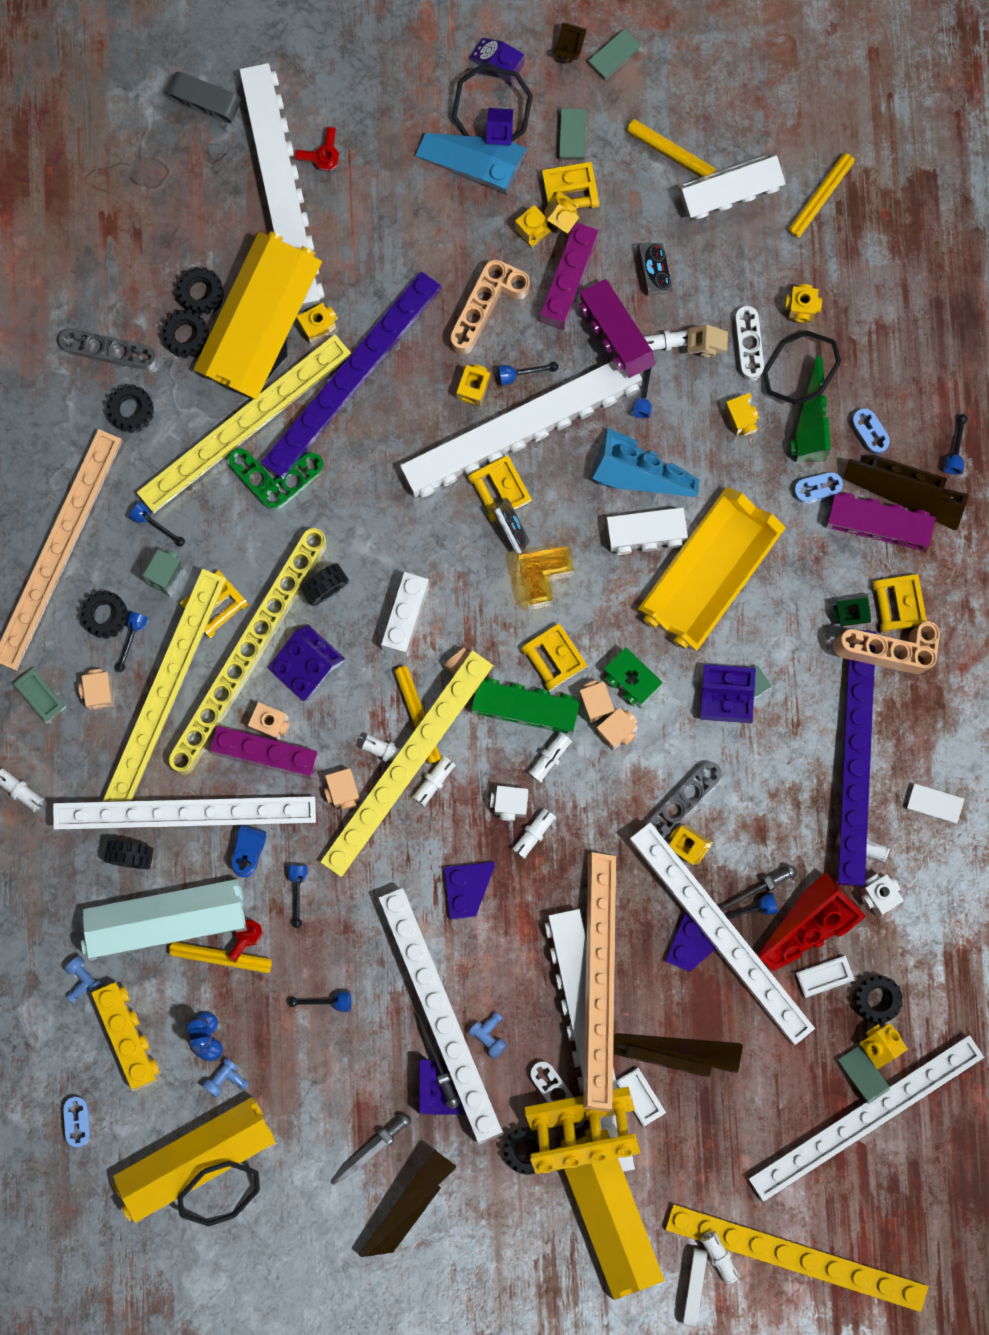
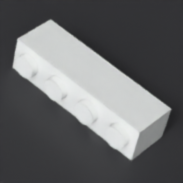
M769 153L678 185L677 187L686 215L690 218L701 219L708 216V212L714 209L723 211L731 208L734 202L740 200L742 203L756 199V195L759 193L771 194L780 190L779 186L785 185V180L777 155Z

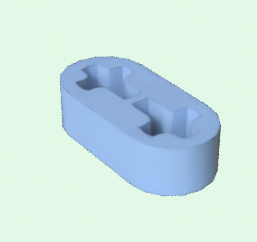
M858 410L852 420L854 430L870 453L874 455L883 454L890 444L888 434L871 410ZM860 416L870 418L868 422L870 430L864 424H858ZM872 433L878 440L881 438L884 440L882 443V448H880L878 445H872L874 441V438L871 435Z
M825 473L805 478L796 484L794 495L799 502L804 504L833 498L835 494L841 492L843 481L836 473ZM828 479H831L832 483L837 482L838 484L835 486L834 491H831L829 487L821 489L820 486L826 485ZM803 485H806L808 489H817L811 491L809 497L799 492L802 490Z
M72 1097L64 1105L65 1137L69 1145L79 1148L87 1145L91 1137L89 1107L84 1099ZM76 1101L78 1105L83 1106V1111L78 1113V1121H75V1114L69 1111V1108L73 1107ZM76 1124H79L80 1132L85 1133V1137L80 1139V1143H77L76 1139L71 1138V1134L76 1133Z

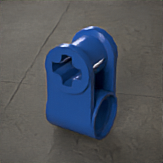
M241 825L232 858V867L237 876L248 878L255 873L260 854L265 845L266 831ZM244 859H247L250 867L245 866L244 870H241L238 862L243 863Z

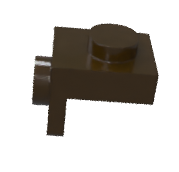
M563 22L553 54L559 55V60L573 63V59L578 60L581 56L587 28Z

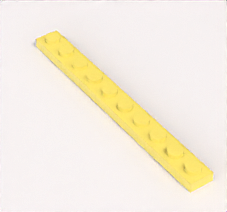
M334 334L259 394L257 400L253 399L140 489L137 492L139 497L153 514L156 513L350 357L351 352Z
M204 569L201 570L103 802H126L133 800L227 580L226 578Z
M472 650L321 860L322 864L340 877L343 876L494 665Z

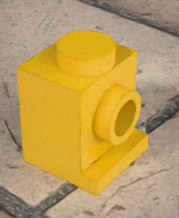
M558 191L544 210V213L549 222L568 233L579 219L577 212L579 204Z
M535 205L515 220V230L531 248L551 232L548 228L547 218Z
M323 302L296 316L297 322L310 344L337 329L334 321L338 318L331 306L326 308ZM321 316L323 318L321 322L317 323L313 320Z
M473 364V366L466 365L456 393L458 400L479 407L482 406L491 379V373L487 372V368L477 364ZM477 382L479 387L475 389L470 387V384Z
M750 393L727 401L725 405V410L736 436L742 433L744 436L758 431L756 420L759 419L755 406H750L752 399Z
M688 825L676 827L669 837L671 840L669 846L672 850L692 865L700 864L713 844V841L705 838ZM689 838L694 841L692 848L687 845Z

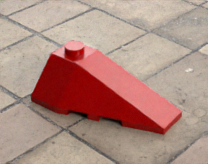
M825 872L804 891L757 956L770 969L775 971L800 958L803 952L813 946L819 948L825 945L824 941L837 934L840 937L846 934L863 920L866 915L843 888Z

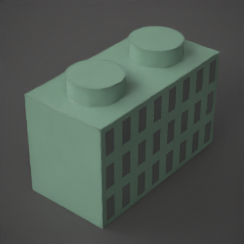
M158 549L143 574L148 586L171 598L186 572L182 565L183 562L179 559L180 556L168 549L165 552Z

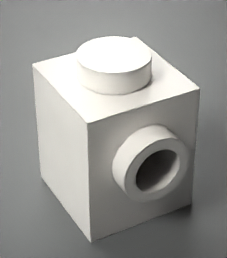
M497 786V793H491L490 808H495V815H500L499 819L515 821V817L526 818L529 789Z

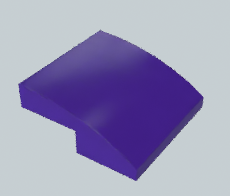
M704 664L700 720L752 723L756 668Z

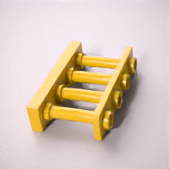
M629 1086L613 1089L612 1110L609 1112L583 1109L584 1095L525 1107V1114L531 1131L537 1130L539 1153L530 1155L535 1173H550L555 1170L575 1168L580 1165L595 1162L601 1163L605 1160L625 1158L639 1154L640 1147L635 1134H629L626 1112L635 1111ZM615 1115L618 1137L602 1140L600 1118ZM589 1120L592 1142L576 1145L574 1123ZM563 1125L566 1147L550 1150L548 1128Z

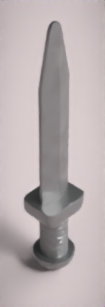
M785 865L786 868L772 876L763 877L765 883L724 904L719 909L724 911L765 888H768L769 891L774 890L776 885L791 877L794 879L797 875L796 868L793 865Z
M417 1014L424 1038L440 1075L436 1077V1081L442 1087L447 1099L445 1104L449 1108H456L460 1104V1097H457L451 1084L450 1072L444 1073L428 1031L419 1014Z
M400 1114L398 1115L399 1119L389 1128L380 1129L378 1135L341 1167L331 1183L336 1184L353 1175L387 1144L390 1146L394 1142L395 1135L406 1126L410 1127V1116Z

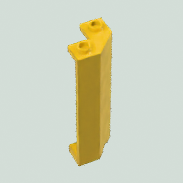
M271 231L268 235L258 232L193 369L256 400L322 264L321 260L314 257V251L304 246L298 249L282 241V236Z
M726 486L639 606L638 610L645 616L643 621L653 628L658 627L674 638L673 642L682 649L689 647L697 651L786 527L772 513L757 508L742 492Z
M249 1098L114 1175L115 1183L112 1186L125 1204L121 1208L129 1221L133 1219L135 1223H139L143 1218L177 1200L179 1194L205 1168L226 1161L240 1164L264 1149H269L278 1144L255 1098ZM228 1166L205 1174L189 1192L233 1167Z
M607 1128L601 1130L602 1140L609 1139L610 1136ZM590 1129L585 1131V1137L576 1140V1145L592 1142ZM565 1140L560 1141L561 1147L556 1149L566 1147ZM615 1158L601 1163L595 1162L575 1168H565L564 1171L613 1300L664 1282V1277L619 1159Z

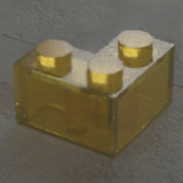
M569 546L518 555L528 611L552 607L554 600L550 581L574 577Z

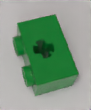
M627 647L604 668L605 681L614 689L618 686L625 693L623 698L633 707L637 705L642 708L663 685V682ZM630 674V677H632V674L637 676L635 685H633V682H631V685L626 683L627 675Z

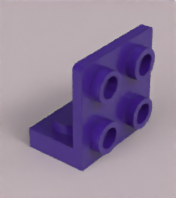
M306 625L294 632L270 663L268 669L302 701H306L327 674L338 668L345 658L310 625Z
M420 1060V1115H467L461 1099L459 1106L456 1108L446 1106L447 1099L442 1087L436 1081V1077L440 1075L435 1063L430 1060ZM440 1062L444 1073H448L449 1070L446 1063ZM452 1080L451 1084L453 1086L455 1094L457 1097H459L454 1082Z

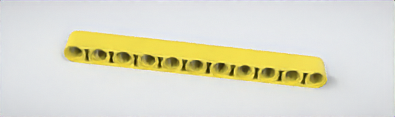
M311 528L303 534L169 757V763L177 774L187 775L194 769L213 738L217 726H220L301 592V585L308 580L325 552L327 542L321 530ZM312 537H319L322 540L321 544L317 547H310L308 541ZM303 558L308 561V565L304 569H297L295 567V562L298 559ZM287 580L295 582V587L290 591L282 589V584ZM273 602L282 604L281 610L277 613H272L268 610L269 605ZM260 624L269 626L268 632L264 635L255 633L256 627ZM246 646L255 647V653L250 657L242 655V651ZM237 667L242 669V674L239 678L232 679L229 677L231 669ZM224 689L229 692L226 700H216L215 696L219 690ZM206 712H214L215 720L213 722L204 723L202 721V717ZM201 734L202 741L200 744L190 745L189 738L191 735ZM180 756H187L189 758L188 764L183 768L176 767V759Z

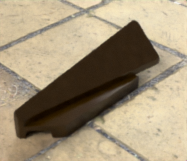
M876 455L866 456L864 462L849 459L844 473L845 479L912 511H927L930 513V516L936 517V522L953 530H957L969 496L966 493L945 489L947 481L945 477Z
M616 1033L613 1038V1055L708 1078L712 1068L737 1074L743 1049L741 1043L621 1033Z
M434 1150L358 1255L360 1257L394 1253L440 1191L441 1187L438 1185L457 1166Z

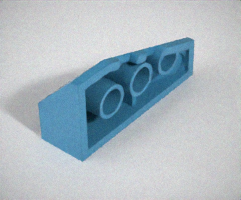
M425 133L415 156L508 195L527 148L513 142L511 145L486 144V137Z
M607 428L594 463L592 479L602 485H609L618 489L697 497L699 492V479L674 463L665 464L658 458L659 454L653 450L647 453L637 446L638 441Z

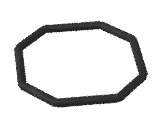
M480 65L458 81L452 118L462 134L470 136L457 117L463 83L481 70L514 76L528 96L522 129L512 135V141H514L527 130L533 98L532 93L519 73Z
M808 330L782 340L763 370L767 393L795 405L820 396L841 364L837 342L834 339ZM805 335L832 344L836 363L818 391L796 400L771 390L768 371L785 344Z
M226 1161L201 1170L177 1198L179 1216L205 1226H213L237 1217L260 1191L259 1172L256 1169L232 1161ZM230 1166L254 1175L255 1189L233 1213L211 1221L184 1213L183 1198L205 1174Z

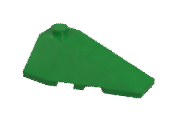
M822 356L816 357L806 396L818 391L825 381ZM821 394L803 404L794 440H790L791 455H795L796 463L827 461L831 444L829 417H824L826 416L827 406L825 395Z

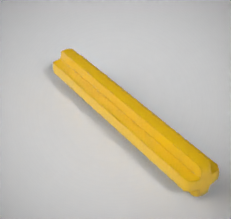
M633 119L628 125V133L697 175L704 177L716 172L715 167L638 120Z
M843 153L791 224L789 232L793 236L799 238L854 164L855 159L850 154Z
M401 666L395 670V674L414 726L417 728L426 715L408 667ZM437 745L427 758L429 764L441 760Z
M178 942L171 943L169 948V954L174 957L263 973H270L272 967V960L268 958L241 954L237 962H232L227 958L230 953L229 951Z

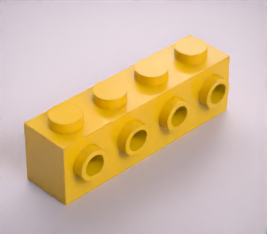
M115 982L92 992L131 1090L138 1091L158 1082L157 1074L160 1073L156 1060H151L147 1052L150 1049L146 1036L139 1033L137 1026L140 1025V1021L135 1010L130 1011L127 1001H130V997L125 986L120 987V984Z

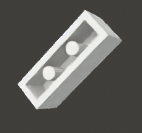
M684 507L607 517L610 552H616L617 555L630 554L634 549H642L643 552L655 551L657 546L665 545L669 549L679 548L688 539Z
M404 572L381 644L383 651L408 657L430 587L429 579Z

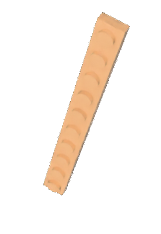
M98 429L0 641V665L17 672L123 442L121 438Z
M592 852L588 855L583 1109L609 1112L612 1110L616 856Z

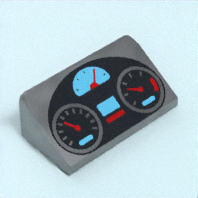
M663 243L639 244L638 250L647 295L653 296L673 292Z
M504 498L491 505V509L512 550L516 554H520L530 541L509 499Z

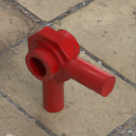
M326 128L324 145L318 148L316 152L296 149L295 159L312 161L319 170L332 171L338 167L340 154L334 147L336 128Z
M248 919L245 920L247 931H235L238 941L227 956L229 960L237 962L246 946L250 947L258 944L263 936L259 923Z

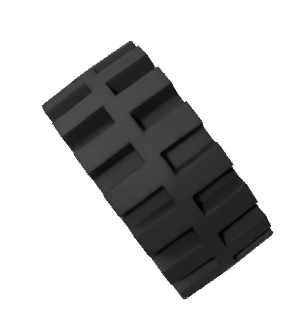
M194 267L193 271L189 269L186 271V275L182 274L180 282L177 284V294L183 308L186 311L192 310L193 313H198L200 316H203V313L211 314L210 311L212 310L216 311L218 305L222 303V297H224L223 286L218 275L212 270H207L205 267H202V269ZM199 282L207 283L211 288L210 295L204 300L193 299L190 296V289L194 284Z
M179 310V313L176 314L174 312L171 314L172 317H167L165 320L166 324L162 328V335L168 350L174 353L175 356H183V358H188V356L193 358L198 352L201 354L209 337L208 327L204 319L198 313H193L192 310H187V312ZM180 326H193L196 329L195 339L189 343H180L175 338V332Z
M127 384L122 385L123 388H116L115 393H111L109 396L110 400L107 401L108 416L117 429L119 428L123 432L129 431V433H134L136 430L140 432L153 419V402L143 388H138L133 384L131 386H127ZM135 399L141 405L140 413L134 418H125L120 413V406L126 400Z
M334 563L306 580L301 585L300 590L310 605L315 606L338 593L340 589L349 583V579L339 564Z
M106 590L104 592L97 591L96 594L89 595L88 600L83 602V608H81V620L85 628L92 635L104 639H109L111 636L116 637L119 632L122 633L124 626H127L128 610L124 601L114 592L111 593ZM107 604L112 606L115 610L114 620L107 625L98 624L94 619L95 610L101 605Z
M110 840L107 841L104 862L128 868L150 869L154 848L143 844Z
M872 976L864 980L857 988L854 997L855 1007L860 1016L865 1018L866 1021L875 1024L886 1023L895 1018L900 1012L903 1005V994L899 985L893 979H889L887 976ZM874 989H883L889 995L890 1003L882 1011L872 1009L868 1003V995Z
M521 1127L513 1131L506 1139L504 1157L507 1164L515 1172L524 1175L535 1174L532 1162L520 1160L516 1154V1148L525 1139L534 1141L539 1148L537 1130L531 1131L530 1127Z

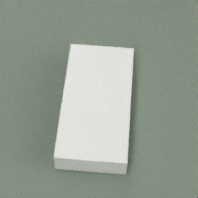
M914 784L906 809L957 824L964 799Z
M846 956L796 973L804 998L855 981Z
M639 1068L616 1081L619 1088L629 1086L635 1106L634 1112L643 1127L666 1113Z

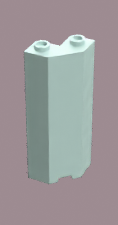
M238 879L83 909V916L80 917L82 931L85 939L81 940L83 955H88L90 960H96L97 957L230 931H247L240 881Z

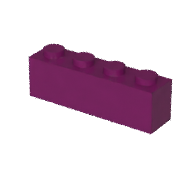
M578 222L574 224L543 306L541 323L565 330L599 238L598 229Z
M607 279L579 292L582 301L579 303L582 314L584 317L589 316L592 320L590 324L596 335L601 334L603 337L602 344L608 354L612 352L615 356L613 360L620 372L624 370L627 377L631 378L656 365L653 350Z
M841 492L840 495H834L826 529L926 552L930 545L936 517L930 516V513L927 511L915 510V512L905 510V507L902 505H881L880 501L876 499L865 498L864 501L856 499L855 495L851 493Z
M220 726L216 728L210 749L211 753L215 756L313 780L319 760L318 751Z

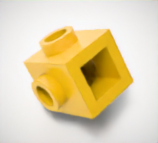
M799 284L798 287L793 286L792 293L786 295L785 309L789 310V319L800 323L814 322L816 312L821 313L822 298L818 297L819 289H814L813 286L808 284Z
M891 1023L883 1028L878 1024L866 1032L868 1038L860 1043L877 1070L908 1050Z

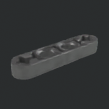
M76 329L64 330L59 337L62 349L72 355L140 370L152 369L157 362L154 350L144 344ZM71 336H74L77 342L83 343V338H86L84 350H81V345L72 343L71 347H68L65 340H69ZM100 341L103 344V348L98 353H92L89 351L90 343ZM124 346L127 349V354L124 358H116L113 355L116 347ZM132 349H135V354L140 356L148 352L151 359L142 363L139 357L133 356V361H130Z
M713 762L704 763L650 818L646 825L651 822L654 826H657L662 821L658 816L662 814L663 818L672 824L671 827L665 824L661 828V836L665 839L718 784L722 775L721 768ZM713 768L716 771L714 774L716 779L709 778L704 783V786L708 788L704 790L702 785L694 781V779L698 777L699 781H701L705 776L703 770L707 769L710 771ZM688 786L698 788L699 797L697 799L689 800L686 798L684 791ZM673 804L678 805L682 811L680 817L676 819L670 818L666 812L668 806Z

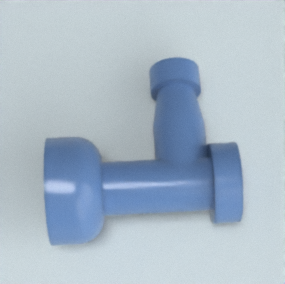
M80 955L64 968L69 975L76 974L81 980L75 989L66 995L72 1003L86 991L91 995L92 992L102 985L99 980L95 981L83 967L84 960Z
M494 1012L492 1017L483 1025L478 1021L468 1032L472 1037L475 1035L489 1048L488 1054L493 1060L508 1045L504 1040L498 1039L496 1041L489 1035L497 1023L503 1019L497 1012Z
M227 1058L223 1060L224 1065L212 1080H205L201 1085L216 1098L221 1095L222 1089L220 1086L226 1078L239 1086L242 1091L249 1084L247 1080H243L235 1072L238 1067Z

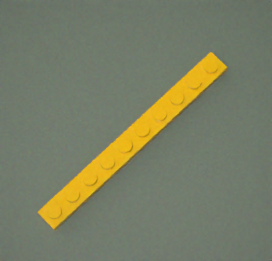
M674 1204L665 1229L666 1231L701 1241V1237L705 1233L716 1231L722 1245L729 1251L919 1312L922 1311L929 1287Z

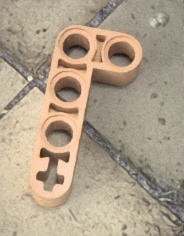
M492 260L486 264L452 331L451 345L454 352L459 355H467L473 350L501 293L517 300L523 299L529 294L530 280L525 272L499 260ZM494 270H498L502 273V276L498 279H493L489 274ZM515 281H522L525 286L522 289H515L512 287V284ZM482 292H487L491 295V298L487 301H482L478 298V295ZM471 314H476L480 317V320L476 323H470L467 321V317ZM465 330H467V342L458 344V339L462 340L465 335Z
M926 621L911 630L907 642L849 629L834 640L833 649L842 658L912 674H921L936 663L940 632L935 623ZM921 631L926 633L928 640L921 636ZM869 644L875 647L876 654L870 651ZM893 650L900 654V660L894 656ZM918 655L923 658L924 665L918 661Z

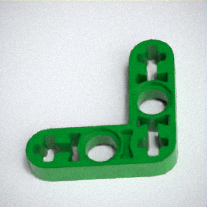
M242 448L235 449L229 456V464L232 470L262 504L272 511L284 507L318 478L324 470V462L321 456L316 453H308L293 466L283 480L277 478L274 481L247 450ZM237 456L241 458L246 456V465L251 468L247 473L241 464L235 465L237 463L235 459ZM309 460L312 462L317 460L318 469H309L306 472L308 478L305 480L302 473L297 469L301 468L302 471H305L308 468L307 462ZM255 473H260L264 476V482L260 486H254L250 483V478ZM291 475L300 478V484L296 488H289L286 485V480ZM282 484L284 490L289 494L285 496L284 492H282L278 496V503L273 501L268 503L270 500L268 495L270 493L273 495L278 494L281 491L278 486Z

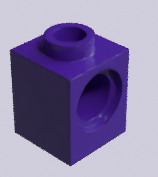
M488 108L486 144L511 145L514 109Z

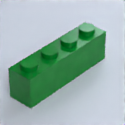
M485 678L476 689L472 706V714L568 735L574 734L580 701H576L575 696L560 694V697L552 696L550 691L538 688L535 689V692L524 690L525 686L516 683H510V686L500 685L499 680Z

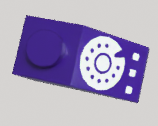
M487 38L480 40L469 57V60L479 66L485 65L517 73L524 66L523 53L503 41ZM490 72L510 85L515 80L514 76Z

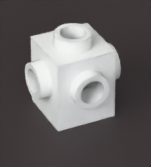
M878 874L871 876L865 880L866 886L860 889L863 894L861 896L863 903L868 909L872 908L876 916L885 914L904 901L898 892L900 887L893 877L889 878L887 874L880 877Z

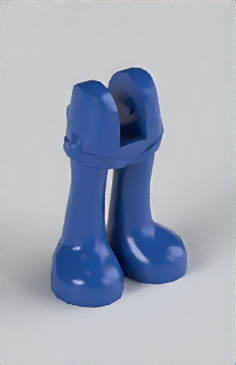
M202 1012L189 1021L186 1030L190 1035L188 1043L197 1057L204 1061L212 1062L221 1057L223 1046L220 1041L211 1037V1034L217 1030L219 1021L214 1014L209 1012Z

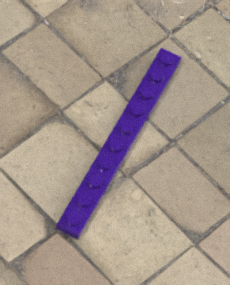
M422 271L418 274L262 460L261 463L265 468L283 480L441 291L442 288L439 283Z
M864 631V632L876 634V632H874V631ZM869 644L870 651L875 654V647ZM848 659L838 885L864 887L875 665Z

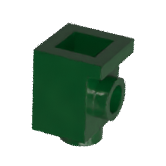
M868 593L837 598V605H833V614L835 621L840 620V627L871 623L872 617ZM854 605L857 611L851 614L847 611V607Z

